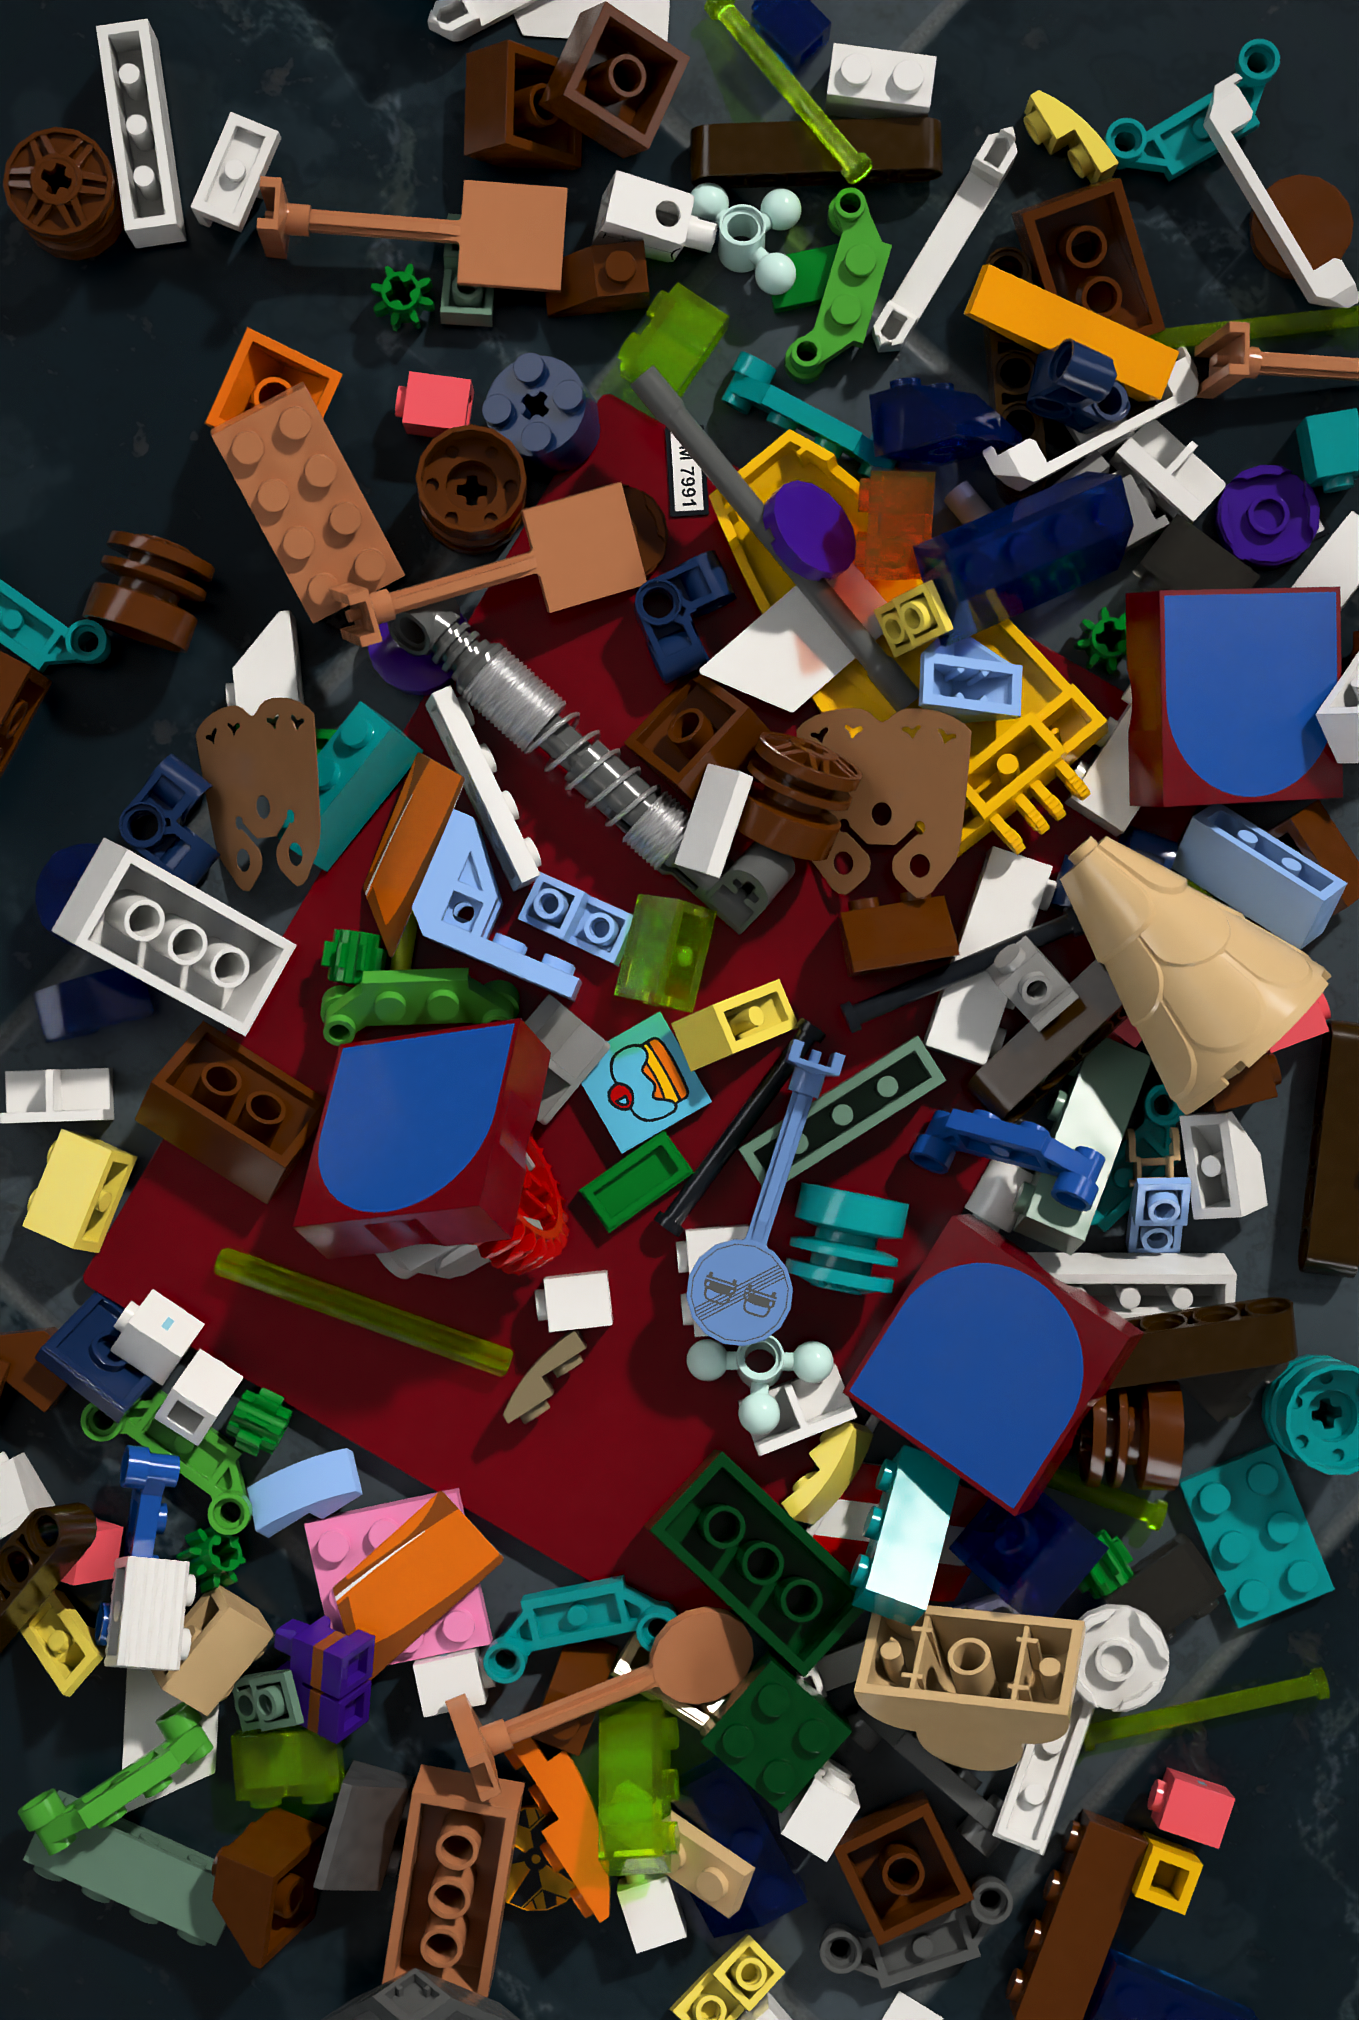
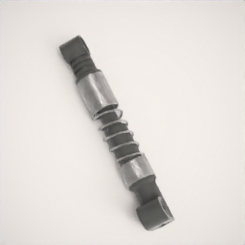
M454 597L396 614L395 620L387 622L392 638L402 649L414 655L425 654L428 656L433 653L434 655L431 660L436 665L442 661L444 664L441 669L446 674L451 670L454 671L451 678L456 682V691L463 699H466V702H470L474 709H478V713H482V716H486V720L494 723V727L502 730V734H506V737H509L510 741L517 744V747L521 748L524 754H529L538 746L551 757L544 767V772H550L558 764L561 765L568 772L564 777L567 781L564 786L565 790H570L574 787L587 799L585 808L595 806L607 817L605 826L615 824L626 834L623 837V842L631 845V849H635V852H638L642 859H646V863L654 866V870H657L661 875H672L738 935L766 909L793 877L795 863L792 856L777 852L755 841L735 862L727 856L720 878L674 864L691 813H688L684 806H680V802H676V798L672 799V795H668V791L660 795L661 785L651 787L640 778V766L630 769L619 759L621 755L620 748L610 751L599 741V730L591 731L584 737L578 733L575 728L580 720L579 712L570 713L564 718L559 716L566 706V700L562 701V697H558V693L554 694V690H550V686L547 687L542 679L539 680V676H535V672L531 673V669H527V665L523 666V662H519V658L511 655V651H507V648H504L500 643H489L486 639L479 642L478 639L481 635L476 630L471 634L468 633L471 626L466 621L461 625L458 624L461 615ZM575 717L572 725L567 723V721ZM595 735L592 744L589 741H587Z

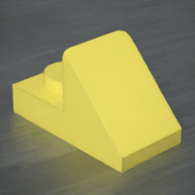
M57 1589L50 1593L20 1629V1632L61 1693L68 1697L76 1691L106 1655V1646L96 1645L95 1628L86 1625L65 1593Z

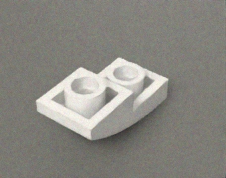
M1351 511L1310 562L1292 588L1340 587L1342 610L1359 587V515Z

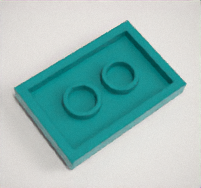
M1270 1442L1179 1480V1489L1234 1625L1238 1629L1335 1590L1275 1443Z

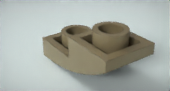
M578 1329L571 1330L556 1341L524 1375L503 1413L508 1424L518 1417L526 1424L550 1408L546 1399L553 1395L555 1389L545 1374L553 1371L558 1378L583 1362L579 1353L586 1349L587 1343Z

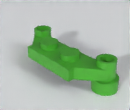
M850 187L841 190L829 205L827 214L828 225L832 232L841 238L814 329L793 342L785 354V371L793 381L800 384H810L818 380L824 372L825 364L851 346L863 348L892 245L882 242L870 215L865 196L856 188ZM852 205L857 211L847 213L841 207ZM808 351L815 358L811 361H802L798 354Z
M469 968L363 971L362 982L354 988L339 985L328 989L324 993L320 1016L324 1023V1038L330 1044L339 1046L340 1044L351 1043L355 1033L366 1026L473 1023L476 1025L516 1019L519 1014L520 996L517 988L507 981L494 980L484 985L469 976Z
M159 1390L153 1398L140 1399L119 1423L114 1421L112 1426L106 1425L102 1421V1411L92 1403H89L84 1408L81 1415V1427L90 1439L104 1442L113 1439L119 1434H127L142 1446L149 1447L152 1453L179 1456V1473L208 1493L212 1498L208 1508V1520L215 1531L223 1535H234L242 1531L249 1524L252 1518V1504L247 1496L238 1460L244 1451L234 1447L232 1441L213 1427L209 1429L199 1446H196L156 1420L154 1417L168 1396L164 1391ZM227 1502H233L239 1506L241 1511L240 1517L235 1518L227 1513Z
M181 1702L162 1714L155 1722L165 1738L162 1744L71 1804L65 1806L56 1790L50 1789L23 1805L17 1812L29 1832L35 1831L50 1856L71 1845L77 1839L75 1833L85 1828L90 1829L96 1824L99 1829L111 1825L127 1812L124 1805L141 1794L145 1798L158 1794L173 1782L170 1775L179 1770L184 1762L187 1765L192 1764L212 1751L214 1746L199 1723L203 1717L199 1711L186 1703Z

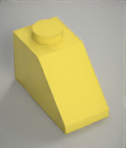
M780 979L708 1006L671 1023L691 1072L798 1028L795 1026L797 1020Z

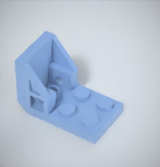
M453 809L412 905V910L423 936L434 943L575 1002L582 985V981L573 976L576 970L575 965L545 953L542 962L525 955L528 949L525 944L497 932L493 941L488 940L502 909L503 901L480 826L474 817ZM472 907L474 909V916L470 921L458 917L462 908Z

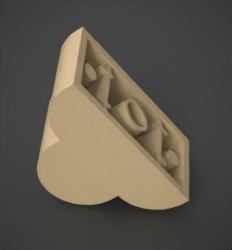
M928 1605L926 1612L911 1627L872 1613L854 1688V1695L861 1708L875 1719L893 1727L916 1731L920 1744L930 1754L944 1762L977 1771L1007 1769L1021 1760L1024 1744L1052 1742L1061 1738L1068 1731L1086 1632L1085 1621Z

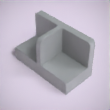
M550 994L525 1022L551 1052L537 1121L542 1125L549 1123L610 1049V1044Z

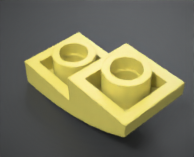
M1040 90L1031 94L1024 111L1026 114L1024 124L1032 140L1037 145L1043 142L1050 155L1068 145L1070 148L1067 152L1073 169L1079 177L1084 178L1087 176L1091 184L1106 178H1112L1119 162L1097 132L1077 113L1056 98Z
M933 580L927 581L873 610L894 658L954 629Z
M848 1421L827 1429L820 1436L819 1440L821 1443L809 1452V1455L820 1470L810 1472L801 1477L793 1485V1493L781 1503L794 1520L814 1525L842 1496L861 1467L868 1452L873 1433L867 1426Z
M746 1934L710 1966L670 2007V2010L679 2020H736L745 2010L750 2012L785 1974V1971L749 1934Z

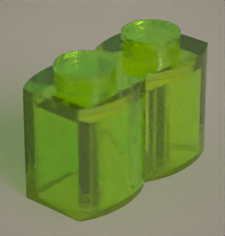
M677 282L669 293L665 290H661L646 314L651 319L649 325L640 335L636 332H632L622 345L617 358L623 361L620 365V376L626 381L634 382L654 365L680 398H682L700 368L729 327V316Z
M301 1725L267 1731L256 1729L242 1732V1729H238L231 1736L236 1801H250V1807L254 1809L278 1806L282 1804L281 1798L288 1796L302 1797L303 1804H321L332 1801L334 1799L333 1793L340 1792L345 1778L342 1741L335 1744Z

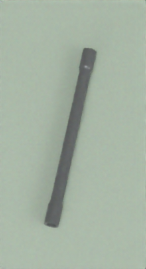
M654 365L651 366L630 384L633 391L655 418L670 430L867 671L871 682L894 710L898 712L908 707L919 697V689L898 663L884 652L825 578L819 581L807 580L790 570L776 555L770 544L775 540L771 528L765 531L763 523L764 503L688 412L683 400Z

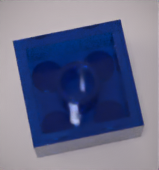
M1043 1491L1032 1509L1017 1516L1012 1515L989 1499L948 1549L1018 1613L1022 1615L1052 1617L1107 1552L1109 1547Z

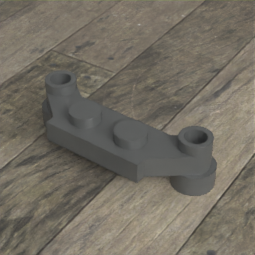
M861 1707L856 1713L851 1710L846 1716L849 1719L852 1730L849 1737L869 1754L882 1739L887 1741L968 1813V1816L956 1830L983 1855L989 1858L1001 1843L992 1834L1004 1802L994 1793L986 1801L976 1792L982 1782L967 1769L954 1766L951 1770L940 1759L930 1754L920 1744L916 1731L911 1735L907 1730L883 1723L869 1715Z
M983 1874L978 1876L972 1883L971 1891L974 1900L880 1946L872 1931L862 1933L851 1929L844 1923L829 1925L820 1939V1957L824 1966L831 1972L846 1974L857 1970L877 1978L881 1989L981 1957L978 1945L991 1925L999 1924L1008 1918L1013 1908L1012 1895L1002 1880L990 1874ZM987 1890L997 1892L994 1898L990 1900L981 1899L982 1894ZM838 1939H843L848 1942L847 1945L841 1949H836L831 1946L832 1943Z

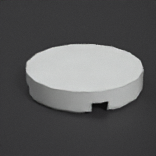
M1105 1604L1087 1611L1078 1619L1085 1621L1086 1632L1075 1692L1086 1703L1097 1708L1112 1709V1712H1128L1146 1705L1161 1691L1169 1669V1648L1161 1628L1146 1613L1128 1605Z

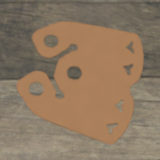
M271 698L265 700L253 716L249 715L239 706L221 708L205 718L196 732L202 776L213 785L205 794L214 841L218 853L221 854L219 857L237 886L243 891H250L262 871V855L260 849L242 829L239 830L237 828L236 818L238 816L241 817L243 824L257 839L274 837L278 835L287 818L288 810H292L294 822L289 823L277 846L276 857L281 871L296 886L303 885L308 879L317 855L321 831L314 713L301 702L290 698ZM278 714L279 718L276 722V728L274 729V727L267 722V718L274 719L275 716ZM291 715L295 716L297 720H304V723L299 726L298 730L291 719ZM228 723L232 726H235L237 723L240 724L235 735H233L232 730L228 727ZM216 728L217 732L213 744L212 741L206 739V736L212 735L213 730ZM260 796H265L270 804V812L265 819L261 818L257 812V800ZM294 842L302 850V861L298 866L293 865L289 858V848ZM241 849H245L250 857V866L245 872L239 868L237 863V854Z
M842 708L823 712L802 723L796 730L797 737L813 741L830 749L855 765L863 774L856 791L848 792L852 797L848 810L828 811L835 815L839 821L842 819L848 820L849 826L867 844L896 845L914 829L917 821L924 822V833L921 835L917 834L894 856L892 871L895 878L916 898L926 897L932 893L955 863L961 844L972 731L953 716L921 708L902 709L884 722L877 720L871 713L863 709ZM845 725H849L852 729L861 726L863 730L858 732L854 738H851ZM917 725L921 726L916 732L914 739L902 730L903 727L914 729ZM824 728H828L822 743L818 739L811 737V733L819 734ZM938 729H943L947 735L956 734V738L944 744ZM880 802L889 805L892 812L891 820L883 826L876 824L872 818V809ZM840 830L827 860L812 861L829 886L838 894L844 895L850 893L867 878L871 865L869 855L847 832L843 833ZM839 852H847L853 859V868L848 874H839L834 868V858ZM917 854L926 856L930 863L928 874L921 878L914 876L910 870V861Z

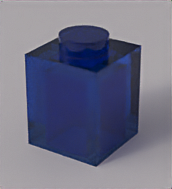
M755 0L751 6L753 12L751 13L750 32L791 75L795 74L829 41L832 22L810 0Z

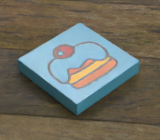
M661 1012L654 1014L607 1041L610 1044L609 1051L581 1083L621 1154L712 1102L695 1071L691 1072L683 1051Z

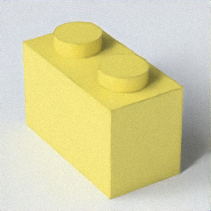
M61 1128L57 1140L49 1148L47 1165L38 1188L33 1191L28 1200V1212L22 1226L72 1249L99 1253L138 1156L87 1134Z

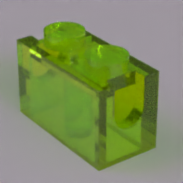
M638 894L614 995L643 1001V1004L693 1013L717 911L680 899Z

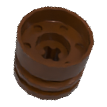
M52 127L36 131L16 145L5 165L3 188L8 206L36 244L57 258L76 261L98 256L112 246L124 229L117 173L96 141L78 130ZM68 179L71 184L69 188L60 187L55 194L52 190L54 185L63 186Z
M473 424L450 428L432 439L420 456L416 473L422 521L432 537L451 551L470 555L492 552L510 541L523 523L520 510L526 509L527 478L523 458L513 443L492 428ZM469 489L478 490L477 505H467L466 498Z
M111 531L106 545L127 557V559L109 555L102 556L100 565L120 579L118 585L101 582L93 583L82 617L93 620L103 628L133 640L173 652L186 653L198 620L186 610L178 607L179 601H205L207 592L187 581V579L210 582L215 568L210 563L192 554L185 547L169 540L149 534Z
M762 732L755 747L760 756H752L747 766L751 775L762 783L752 781L737 830L755 842L782 854L811 861L827 860L841 827V822L828 810H848L852 801V797L848 792L856 791L863 774L851 762L818 743L783 733Z
M1162 1381L1138 1385L1134 1403L1128 1402L1126 1387L1109 1389L1107 1401L1105 1394L1089 1410L1074 1437L1075 1454L1079 1462L1082 1486L1099 1487L1105 1464L1108 1486L1110 1488H1120L1127 1465H1132L1138 1489L1176 1490L1180 1480L1184 1451V1405L1182 1390L1178 1381Z

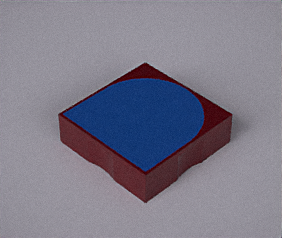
M1340 587L1158 590L1125 593L1127 671L1132 693V713L1128 729L1130 806L1174 807L1343 797V763H1337L1315 715L1342 676Z
M521 1018L340 1044L293 1228L327 1259L388 1253L419 1244L452 1246L512 1239L526 1175L527 1144L534 1123L538 1118L551 1057L549 1049Z
M955 1215L947 1223L842 1393L1009 1513L1017 1516L1033 1508L1071 1449L1082 1420L1089 1410L1105 1396L1141 1340L1144 1332L1083 1290L1069 1286L1054 1278L1030 1254L973 1215Z

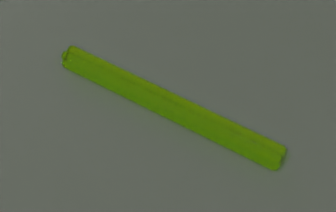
M230 1248L222 1249L215 1262L214 1273L218 1276L496 1376H505L511 1364L513 1352L509 1348Z

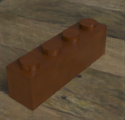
M1082 1809L1078 1822L1074 1820L1069 1822L1061 1845V1850L1066 1852L1059 1871L1053 1869L1050 1872L1044 1887L1043 1900L1048 1902L1041 1920L1033 1919L1027 1931L1024 1949L1029 1952L1022 1970L1014 1969L1007 1985L1006 1999L1010 2000L1009 2005L1015 2020H1083L1149 1844L1140 1830L1086 1809Z

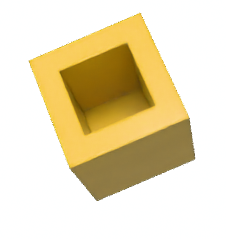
M1144 1831L1143 1835L1149 1844L1133 1884L1132 1892L1135 1897L1185 1915L1203 1864L1192 1849Z

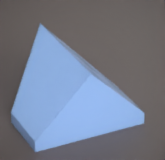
M954 625L953 630L937 637L921 653L919 706L923 709L948 714L962 723L1009 720L1021 717L1023 665L1008 662Z

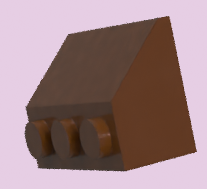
M202 1021L151 1081L134 1120L260 1201L268 1204L292 1173L317 1134L326 1099L207 1022Z

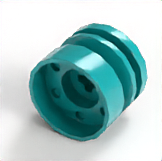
M801 1182L795 1217L815 1225L816 1231L815 1236L790 1237V1246L811 1251L810 1261L786 1257L785 1266L788 1269V1273L799 1276L813 1286L850 1294L892 1293L894 1280L872 1274L873 1264L897 1267L898 1259L876 1248L878 1239L903 1238L909 1204Z
M1305 1354L1286 1362L1271 1376L1262 1395L1261 1417L1268 1437L1283 1453L1327 1475H1350L1358 1472L1359 1368L1328 1355ZM1320 1401L1328 1404L1327 1410L1320 1412V1420L1312 1417V1411L1318 1410L1320 1408Z

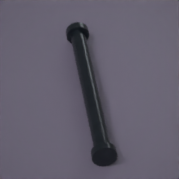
M1071 905L1064 908L1063 915L856 1004L852 1005L850 1001L840 1004V1009L850 1032L853 1034L862 1030L861 1024L986 971L994 963L996 956L1008 945L1016 944L1025 935L1037 948H1040L1072 934L1074 938H1077L1085 933Z
M801 1017L795 1025L799 1030L791 1041L796 1039L804 1042L800 1058L803 1059L814 1043L818 1042L821 1044L827 1035ZM790 1042L665 1213L659 1211L654 1217L656 1222L678 1238L685 1230L681 1226L792 1075L795 1067L784 1062Z

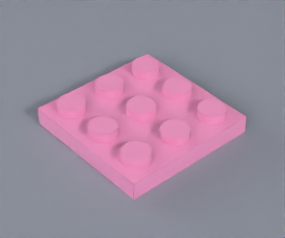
M459 1488L443 1491L465 1515ZM438 1492L331 1514L324 1519L318 1517L307 1519L304 1523L324 1615L330 1618L331 1629L346 1634L333 1587ZM477 1584L389 1665L491 1644L493 1637L481 1584Z

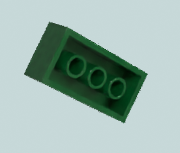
M714 1449L643 1526L786 1664L803 1677L811 1671L865 1611L852 1605L857 1587L849 1583L851 1573L723 1451Z

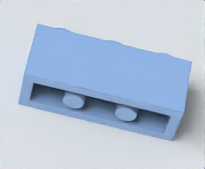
M1212 804L1192 817L1172 865V869L1185 876L1187 882L1192 886L1208 891L1228 904V907L1242 913L1244 917L1250 918L1275 936L1300 950L1324 932L1348 884L1222 804Z

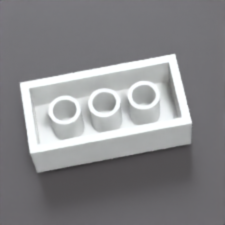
M103 838L51 930L78 947L245 1037L297 946L150 861L106 838Z

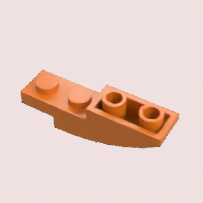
M530 1737L513 1744V1749L504 1752L515 1770L525 1766L533 1778L535 1784L529 1787L528 1790L543 1814L547 1815L553 1810L558 1817L557 1821L541 1831L547 1841L539 1847L556 1873L565 1868L576 1886L568 1892L584 1918L586 1919L594 1913L599 1923H601L610 1915L611 1884L609 1862L602 1827L583 1777L569 1752L563 1750L548 1760L535 1739Z

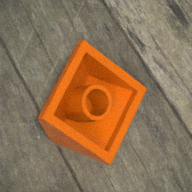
M247 327L204 424L213 429L301 382H304L322 418H324L343 374Z

